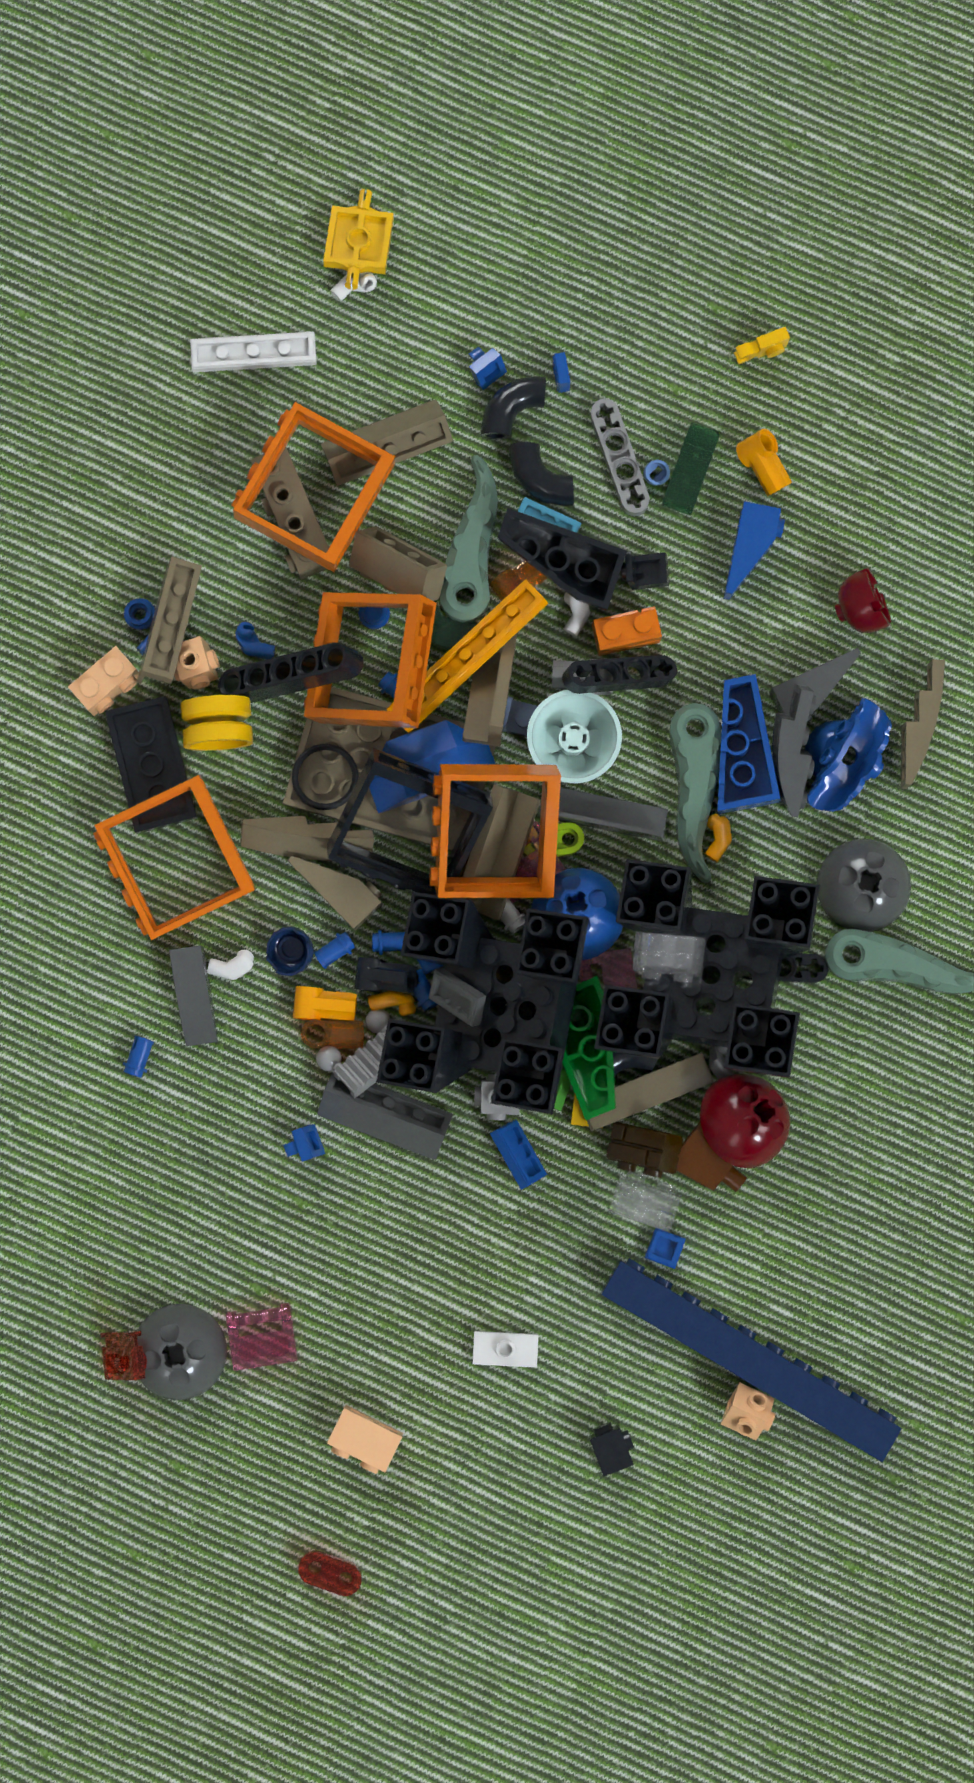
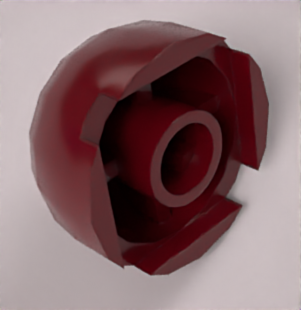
M868 567L846 578L838 591L839 603L834 605L839 620L841 622L847 621L851 628L861 633H872L891 626V616L883 593H879L875 586L878 582Z

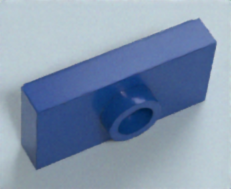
M517 1119L490 1133L521 1190L547 1175Z

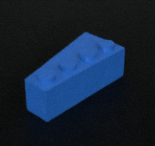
M756 674L724 680L717 813L723 814L779 803L780 794Z

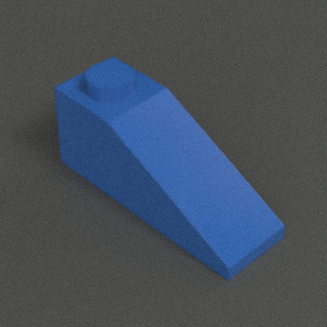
M744 501L723 599H731L772 547L775 538H781L785 519H780L781 508Z

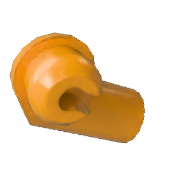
M713 814L709 817L707 826L713 830L714 841L704 855L718 863L731 844L732 834L730 821L725 816Z
M387 991L368 997L371 1011L398 1006L401 1016L411 1015L416 1012L414 1005L416 1000L409 994Z

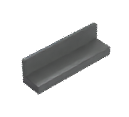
M560 788L558 821L571 822L577 825L656 841H662L664 838L668 809ZM541 803L538 812V817H540L541 815Z
M333 1072L325 1087L317 1112L323 1118L433 1160L438 1156L453 1116L452 1113L376 1084L370 1086L354 1099L348 1087L340 1079L337 1080Z

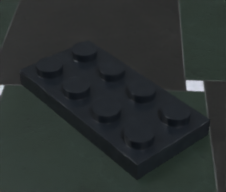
M167 696L105 711L129 808L188 780ZM189 790L131 819L135 833L139 834L198 819L192 793Z

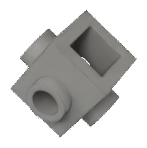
M488 1074V1080H481V1087H475L474 1106H480V1113L487 1114L488 1120H506V1114L519 1115V1108L491 1103L496 1074Z

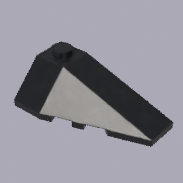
M507 508L497 539L577 601L607 611L627 551Z

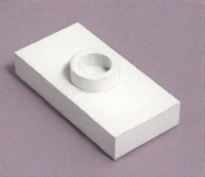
M474 1331L473 1364L537 1368L539 1335Z

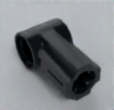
M358 957L354 989L382 993V990L412 994L418 985L419 975L416 972L415 966L386 963L385 960Z

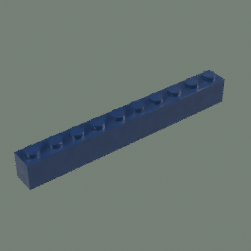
M630 1258L626 1263L619 1259L602 1288L601 1295L883 1463L902 1429L895 1424L897 1417L882 1408L876 1413L866 1407L869 1401L853 1391L849 1396L838 1390L841 1384L825 1374L822 1379H819L810 1373L813 1367L798 1358L792 1363L782 1357L785 1350L770 1341L767 1342L766 1346L754 1340L757 1334L741 1324L738 1329H735L726 1323L729 1319L728 1316L714 1308L711 1309L710 1313L699 1307L701 1300L686 1291L680 1296L671 1290L673 1286L671 1282L659 1275H656L653 1280L643 1274L644 1266Z

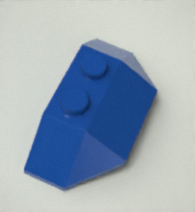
M448 720L386 741L382 750L385 753L439 773L440 764H495L489 745L464 742L462 740L464 729ZM377 775L374 776L369 786L379 814L429 796Z

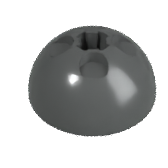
M872 839L851 840L836 847L823 861L817 878V884H820L818 898L824 911L835 923L845 929L873 932L889 926L903 913L911 894L910 873L902 857L887 844Z
M189 1304L167 1305L152 1312L137 1329L132 1343V1363L139 1380L152 1393L170 1400L191 1399L208 1391L220 1378L227 1359L226 1339L218 1322L203 1309Z

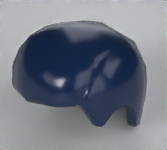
M283 927L273 932L268 940L266 960L278 975L294 976L305 971L312 962L314 955L313 943L309 936L300 928Z

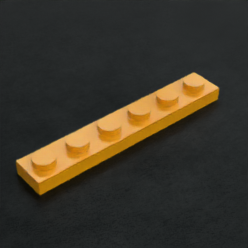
M526 579L427 670L419 724L549 604ZM393 703L386 709L387 711H392ZM404 728V729H405L408 733H410L414 728Z

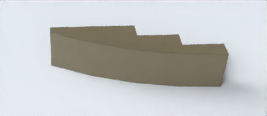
M932 659L927 665V691L919 690L914 695V722L906 721L901 726V789H907L912 785L927 754L936 727L943 693L945 660Z
M305 816L242 819L240 844L241 847L274 855L332 861L327 856V844L337 823L307 824ZM372 829L348 831L344 842L373 852Z
M699 1053L616 1086V1109L587 1120L590 1130L594 1131L713 1083V1078L703 1054Z

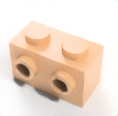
M115 646L71 683L68 688L85 708L95 716L97 713L101 714L109 709L114 703L113 700L122 692L126 693L137 684L139 672L119 648Z
M345 1405L327 1444L333 1446L331 1452L345 1459H348L351 1455L361 1460V1467L377 1474L379 1470L386 1472L404 1433Z

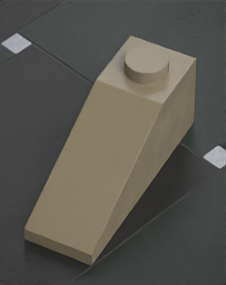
M294 856L287 860L355 931L382 906L381 901L378 899L382 894L370 881L364 885L357 878Z

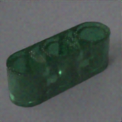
M691 421L661 506L691 516L721 431Z

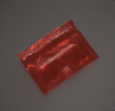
M108 1331L100 1333L101 1338H105L106 1347H102L105 1380L146 1379L147 1358L143 1352V1346H138L137 1336H141V1331Z

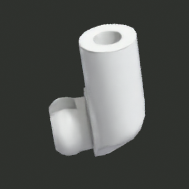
M360 273L358 289L353 290L351 283L350 290L345 287L346 274L330 292L341 302L351 291L370 292L374 290L377 285V279L372 273Z
M565 592L564 601L570 605L572 615L564 630L570 635L577 637L590 616L589 605L577 601Z
M244 949L240 950L237 956L228 962L211 958L207 973L236 980L251 970L254 956L249 950Z

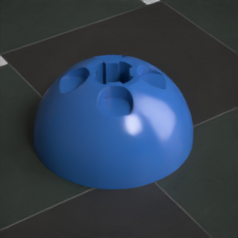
M570 868L555 873L554 898H533L531 909L589 918L582 960L594 958L607 951L616 942L623 929V926L616 922L620 900L619 891L605 876L590 869Z

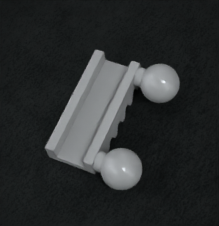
M384 1009L370 1011L365 1019L367 1028L371 1032L377 1033L373 1041L368 1040L364 1048L359 1047L355 1055H349L343 1064L341 1063V1053L333 1046L321 1048L316 1055L317 1065L324 1071H332L334 1077L337 1080L340 1079L348 1087L354 1099L377 1081L388 1019H390V1015Z

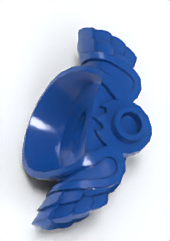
M861 699L859 705L856 706L850 715V719L826 721L817 726L808 737L805 750L812 756L811 760H814L813 775L815 779L807 794V803L815 809L829 812L843 809L860 793L865 781L870 778L875 779L884 767V763L881 762V753L889 742V731L892 728V724L886 713L868 699ZM852 747L855 750L856 758L852 764L846 765L842 762V759L848 748Z

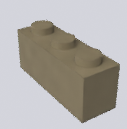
M377 526L356 531L349 566L359 571L361 576L379 582L383 585L384 589L390 592L421 594L432 601L440 598L447 564Z

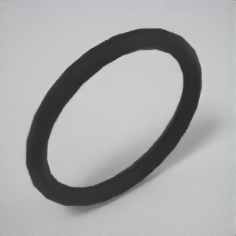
M318 744L306 749L295 761L292 770V784L297 796L302 802L318 810H331L344 805L349 800L359 779L358 768L353 757L343 748L333 744ZM322 750H330L343 756L349 763L352 771V783L348 792L341 799L328 804L318 803L309 799L302 792L298 781L299 769L303 761L310 754Z

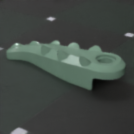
M479 455L471 457V466L476 477V489L452 540L445 562L447 569L440 594V604L445 614L452 620L462 623L473 622L479 619L487 611L490 603L488 560L490 543L497 517L498 498L492 473L487 463ZM464 588L470 589L474 594L473 600L468 604L458 602L456 593Z
M692 703L684 705L676 711L671 719L669 742L674 757L678 782L676 833L680 851L688 867L691 868L692 873L701 882L708 883L711 880V873L703 858L702 842L718 779L721 726L718 716L712 709L704 704ZM691 720L700 721L704 725V733L699 737H692L686 730L687 723Z
M845 929L836 933L828 941L825 949V961L829 970L837 977L851 980L852 982H899L945 994H962L974 991V973L958 969L921 949L891 937L857 929ZM853 945L858 948L860 957L856 963L850 964L843 959L842 952L846 946Z

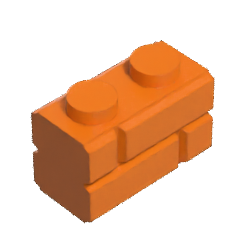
M655 606L644 608L641 612L635 610L594 619L592 623L599 656L660 643L662 638Z

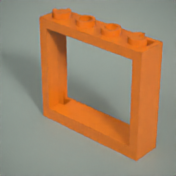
M295 402L290 411L286 409L284 414L280 416L277 423L280 429L276 436L270 435L262 449L265 455L259 464L255 462L250 468L246 478L249 480V483L245 490L239 489L237 491L236 498L231 505L234 507V519L326 569L335 572L356 531L360 528L395 465L396 456ZM298 425L311 430L375 465L374 470L326 553L249 511Z
M323 592L322 601L318 609L319 620L317 633L314 637V647L338 643L344 607L408 608L392 711L328 708L331 683L308 689L304 701V717L322 724L418 728L437 603L421 594Z
M440 764L439 775H434L433 792L434 795H438V806L432 807V825L437 826V837H431V856H436V866L430 867L429 875L430 886H435L438 898H554L561 774L557 765ZM451 781H542L537 877H447Z
M197 775L94 825L97 831L93 835L100 850L106 848L111 858L107 864L115 879L120 877L125 886V889L121 890L127 905L129 908L135 906L139 917L135 920L138 928L141 929L143 936L148 934L151 940L256 889L201 775ZM192 790L239 886L157 925L110 828L184 792Z

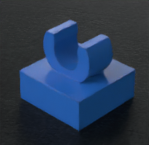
M480 347L475 348L469 353V356L473 359L469 368L476 384L482 390L486 389L507 372L501 355L494 347L486 353Z
M315 1124L291 1131L294 1141L283 1145L287 1157L299 1153L302 1162L325 1154Z

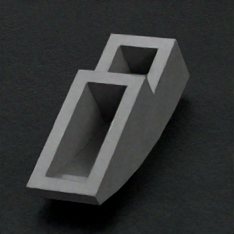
M199 945L169 950L186 1046L218 1042L204 947Z

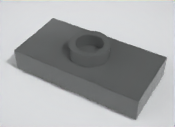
M435 969L429 999L471 1027L480 1025L486 996L446 969Z

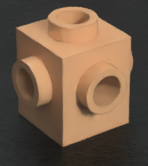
M201 636L182 642L174 674L175 679L181 681L189 689L205 688L210 685L211 681L218 679L216 668L220 667L218 657L213 649L210 650L209 644Z
M739 1382L727 1402L721 1425L741 1435L757 1440L763 1429L769 1431L774 1421L775 1413L771 1412L775 1398Z

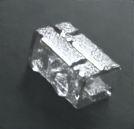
M636 932L633 971L642 972L641 978L661 979L662 973L673 974V981L693 982V976H702L705 937Z
M630 1171L627 1172L626 1177L619 1175L608 1212L670 1232L682 1196L675 1193L677 1187L658 1181L657 1187L644 1183L645 1176Z

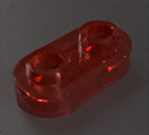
M313 1550L307 1552L299 1562V1576L305 1583L341 1596H349L354 1594L361 1585V1570L351 1561L322 1551ZM317 1561L321 1565V1570L313 1572L310 1570L309 1564ZM349 1572L352 1580L344 1583L340 1579V1574Z

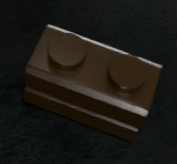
M620 1122L613 1123L610 1136L612 1140L609 1142L606 1157L608 1160L617 1161L618 1169L635 1172L636 1167L639 1166L644 1168V1175L662 1178L663 1172L669 1174L676 1173L679 1161L678 1154L681 1152L683 1143L682 1136Z

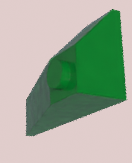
M598 976L577 984L563 1065L586 1121L616 1109L613 1052L594 1049L604 994Z

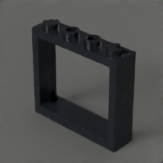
M373 748L328 841V859L340 863L342 868L350 867L356 869L368 878H380L388 881L392 886L400 890L409 889L417 893L437 895L435 886H430V874L344 842V838L375 775L438 799V795H434L433 778L434 775H439V773ZM451 781L450 804L471 812L447 859V877H458L493 809V803L490 793L460 781Z

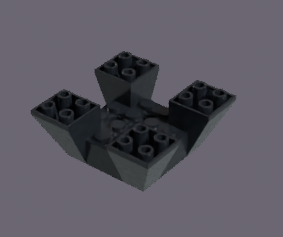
M626 859L616 922L651 939L643 990L605 985L594 1049L660 1059L672 1040L727 1047L725 1069L790 1078L800 1012L775 1009L782 960L810 950L820 884L754 876L749 914L741 915L693 908L690 867ZM716 941L726 943L725 948L719 953L709 951L710 946ZM678 968L689 969L688 975L684 979L676 980L673 978V974ZM717 972L721 976L717 983L707 984L704 982L707 974ZM747 976L753 979L752 984L746 989L736 987V983L741 977ZM706 1003H712L716 1006L711 1015L703 1016L699 1014L700 1008Z
M412 892L401 955L446 966L445 969L484 994L486 1000L481 1023L473 1027L440 1005H438L435 1026L388 1019L376 1082L437 1093L472 1069L496 1072L492 1104L553 1115L589 918L527 908L521 944L493 938L471 900L438 898L437 895ZM513 971V977L509 982L510 974ZM507 1003V1009H506V1011L503 1013V1008H504L505 1004ZM536 1007L535 1016L532 1018V1011ZM501 1035V1041L498 1044V1037Z

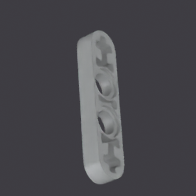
M600 399L593 404L590 414L595 434L623 511L633 517L640 516L645 513L650 501L644 479L616 403L610 399ZM603 407L607 412L612 411L609 417L611 428L606 430L604 418H597L600 408ZM613 435L619 436L623 440V447L618 451L610 450L606 446L608 437ZM622 464L631 466L634 470L632 478L628 480L620 479L616 474L618 466ZM638 482L639 485H635L633 490L637 498H643L639 508H635L634 504L628 505L627 502L630 501L631 497L629 488L624 491L621 488L630 487Z

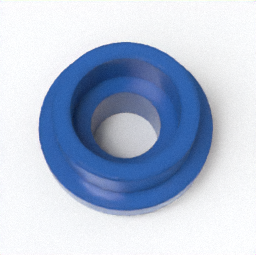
M133 599L124 609L125 621L133 629H147L151 626L155 608L146 599ZM138 610L146 612L145 617L141 620L135 618V613Z

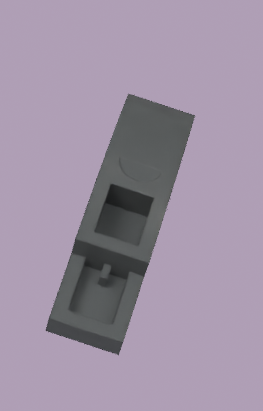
M795 684L789 714L776 712L772 739V758L779 794L785 809L792 817L797 818L800 809H804L807 802V791L805 790L807 778L810 779L814 771V760H811L812 756L807 750L801 749V747L807 744L809 737V727H806L808 716L813 715L816 707V696H813L814 691L808 686Z

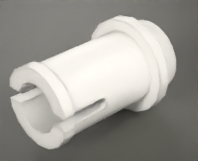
M507 899L501 920L506 925L504 927L505 931L509 930L514 934L524 927V917L526 915L524 913L520 914L509 899Z

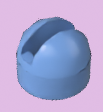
M653 460L645 466L644 478L651 485H661L670 476L669 466L662 460ZM659 466L662 470L651 479L649 475Z

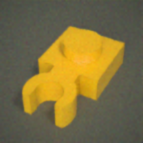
M786 326L759 336L755 341L735 347L734 355L738 364L747 362L756 356L760 358L767 355L768 358H772L783 353L790 339Z

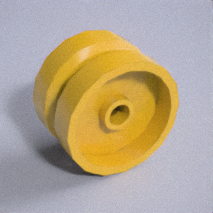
M211 695L190 698L181 702L183 721L194 724L183 730V746L185 749L216 751L242 748L253 744L252 726L240 722L251 716V700L249 697L240 695Z

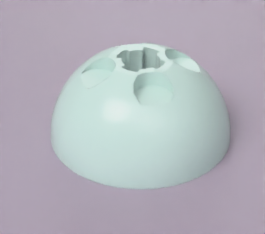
M569 690L557 692L538 705L528 724L527 743L536 765H557L561 774V782L578 784L598 778L612 766L621 748L622 730L619 719L613 708L603 698L594 693L577 694Z

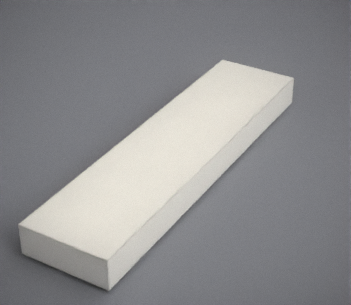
M314 331L190 339L193 372L317 365Z

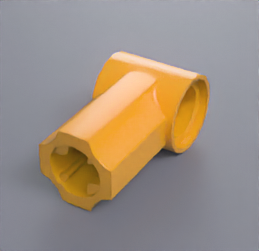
M761 429L737 444L736 452L739 460L746 467L753 469L767 497L792 483L776 454L778 452V442L772 432L767 429Z
M295 987L293 1018L321 1021V1018L355 1021L357 994L324 991L323 988Z

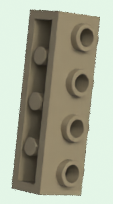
M285 447L262 487L266 497L260 500L267 517L274 515L277 527L326 553L329 547L289 452ZM265 454L252 458V465L255 462L259 464ZM288 548L290 554L284 556L291 573L298 572L301 580L326 570L325 567Z

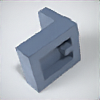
M508 696L503 732L527 737L530 718L538 706L515 701L513 697Z

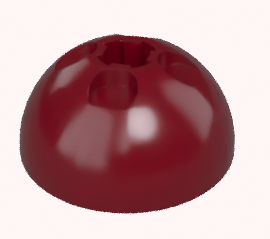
M733 1074L713 1083L703 1097L700 1108L702 1131L711 1149L721 1159L736 1167L756 1168L771 1161L782 1150L789 1135L790 1114L785 1099L770 1082L755 1075Z

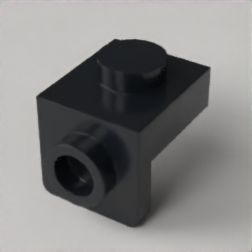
M632 551L626 552L625 562H623L621 567L622 580L627 581L632 590L669 586L668 556L666 552L634 556Z

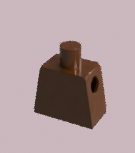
M699 1122L682 1143L681 1152L678 1154L679 1161L676 1171L714 1191L722 1181L734 1192H737L746 1181L747 1176L733 1165L721 1159L711 1149L703 1134L701 1122Z

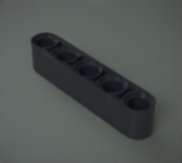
M330 643L228 669L220 676L218 688L222 695L246 696L250 698L251 703L352 679L363 668V656L360 652L342 644Z

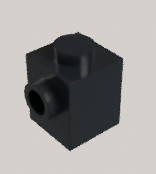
M611 1422L593 1428L594 1434L589 1435V1439L603 1477L634 1465L629 1450L634 1449V1445L628 1430L621 1432L619 1424L612 1427Z

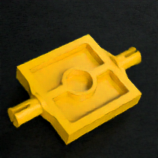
M365 189L359 191L358 206H332L323 263L324 267L347 271L345 287L350 290L351 283L353 290L358 289L360 273L386 274L394 213L381 212L371 208L370 203L373 193L368 189L366 191V198Z

